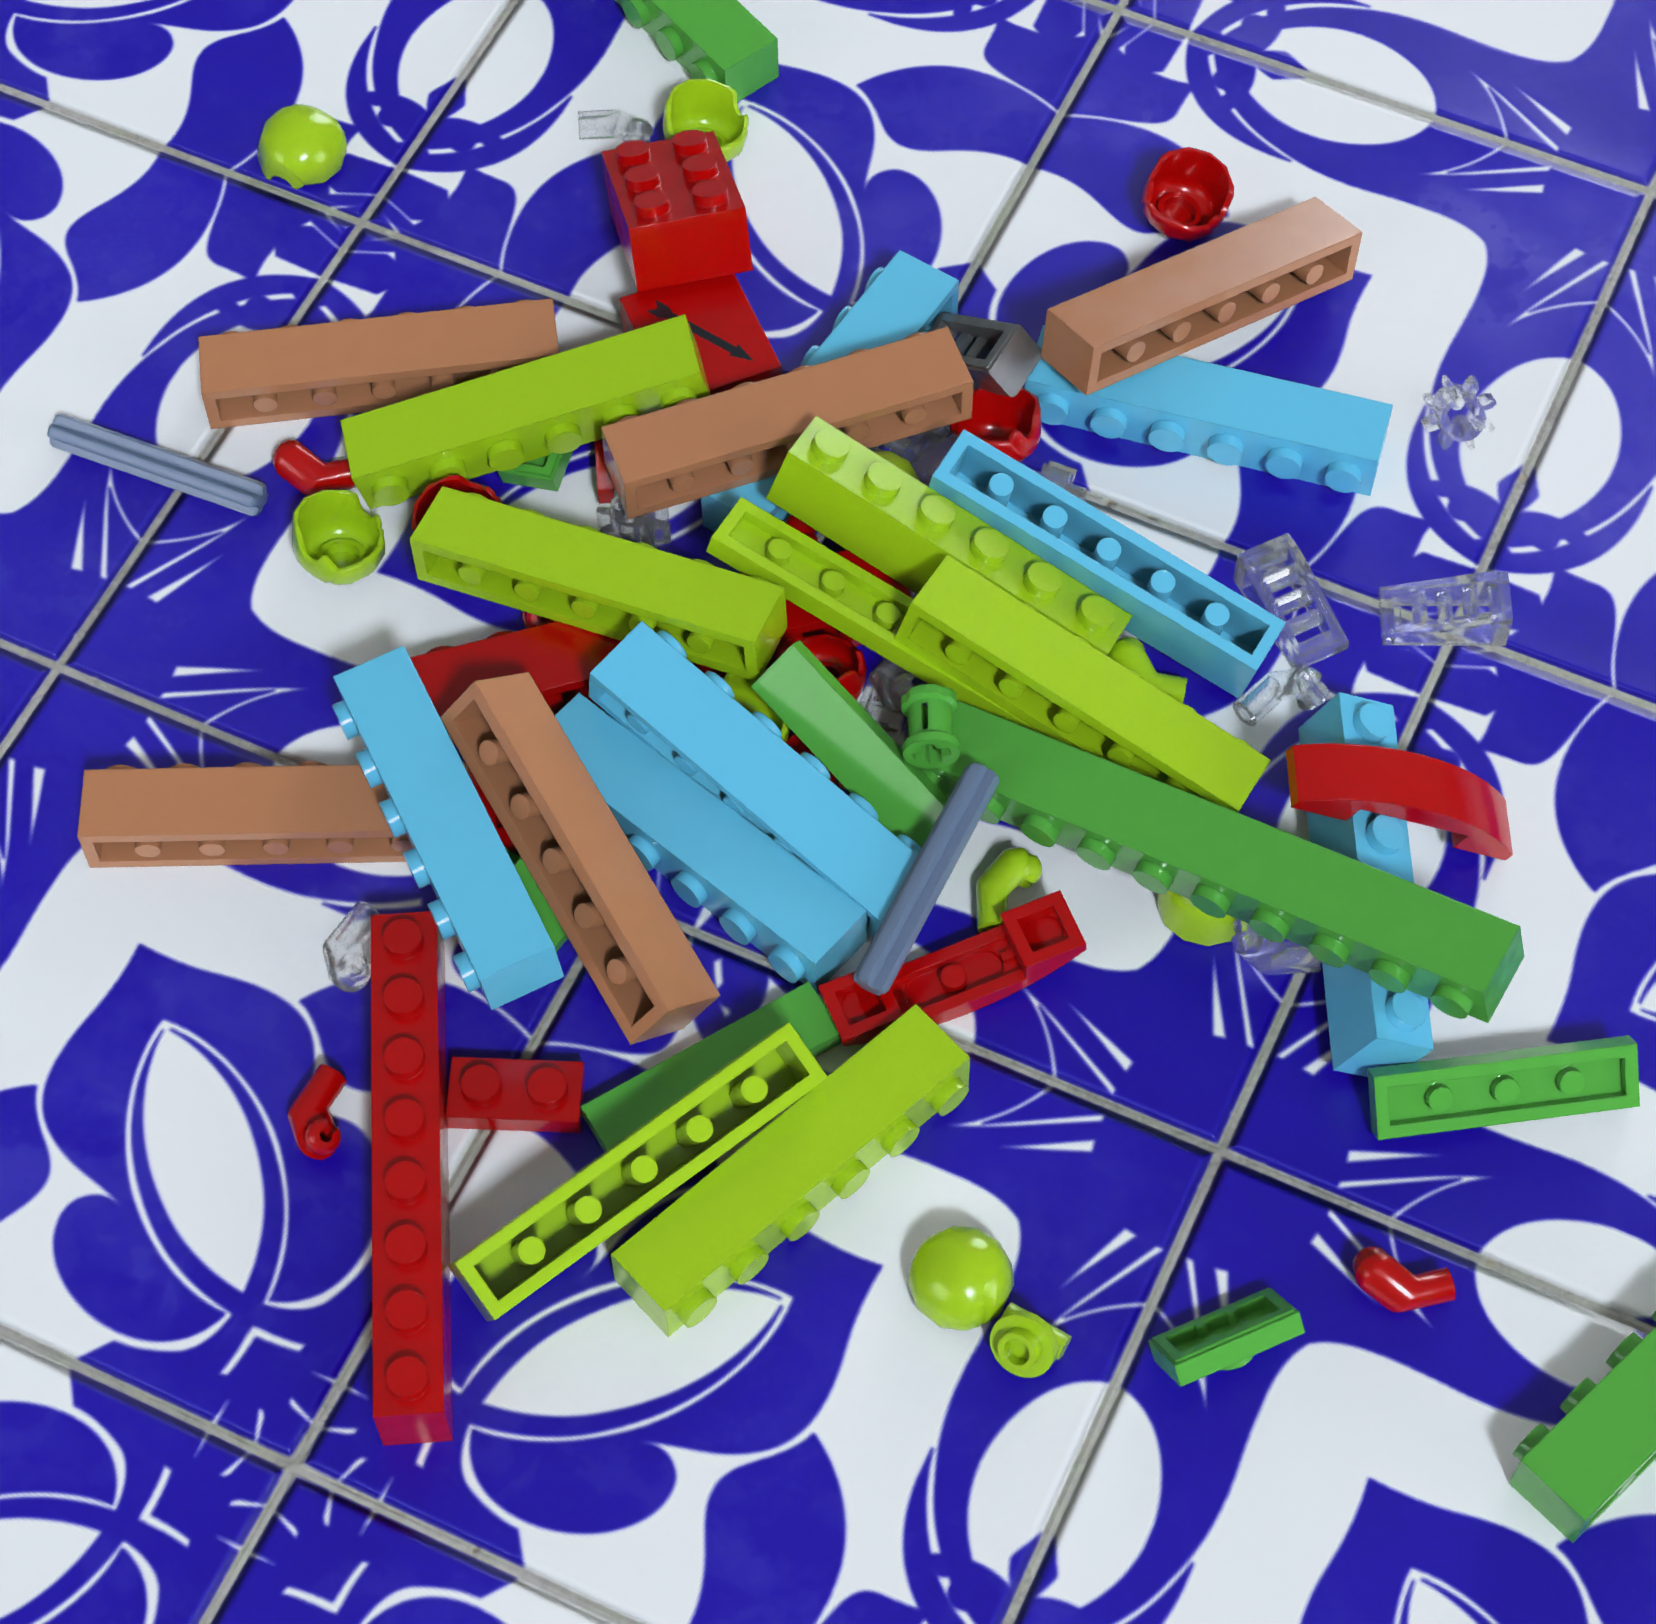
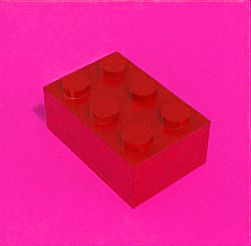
M686 130L677 133L672 139L650 143L641 140H631L619 144L616 149L601 151L610 213L638 292L753 270L746 208L714 131L704 133L699 130Z

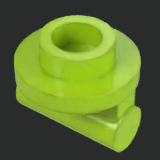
M1011 1302L991 1330L990 1346L998 1363L1008 1372L1019 1377L1033 1378L1044 1374L1056 1359L1060 1360L1072 1336L1046 1322L1038 1315Z

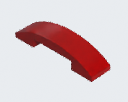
M1360 744L1292 745L1286 750L1291 808L1347 821L1362 809L1450 831L1453 848L1505 861L1513 855L1505 798L1488 782L1461 767L1418 753Z
M1058 890L1000 913L1001 925L904 963L889 991L880 996L867 992L854 982L855 971L819 985L820 995L842 1045L851 1046L869 1043L915 1004L937 1025L964 1016L1033 984L1077 957L1087 949L1086 942L1061 891Z

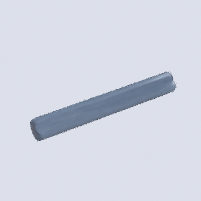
M67 414L56 415L47 431L50 444L54 448L249 516L260 515L268 500L267 486L263 482Z
M974 762L964 768L856 969L854 982L867 992L880 996L889 991L998 787L999 776L986 766Z

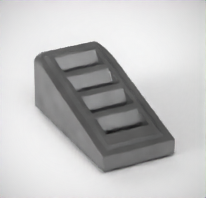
M941 312L928 331L948 327L954 340L957 335H960L955 343L974 381L973 386L998 395L1015 397L1041 359V348L1019 324Z

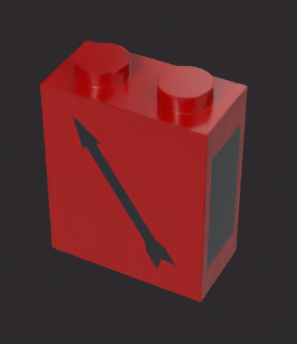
M735 274L640 291L619 298L622 333L684 314L686 315L699 348L711 395L733 389L744 382H758L782 375V366Z

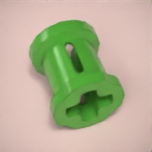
M923 684L910 688L900 698L901 712L908 718V738L902 744L903 759L908 764L917 768L935 769L949 766L957 761L960 756V743L953 736L952 714L958 709L957 694L951 688L942 687L937 684Z

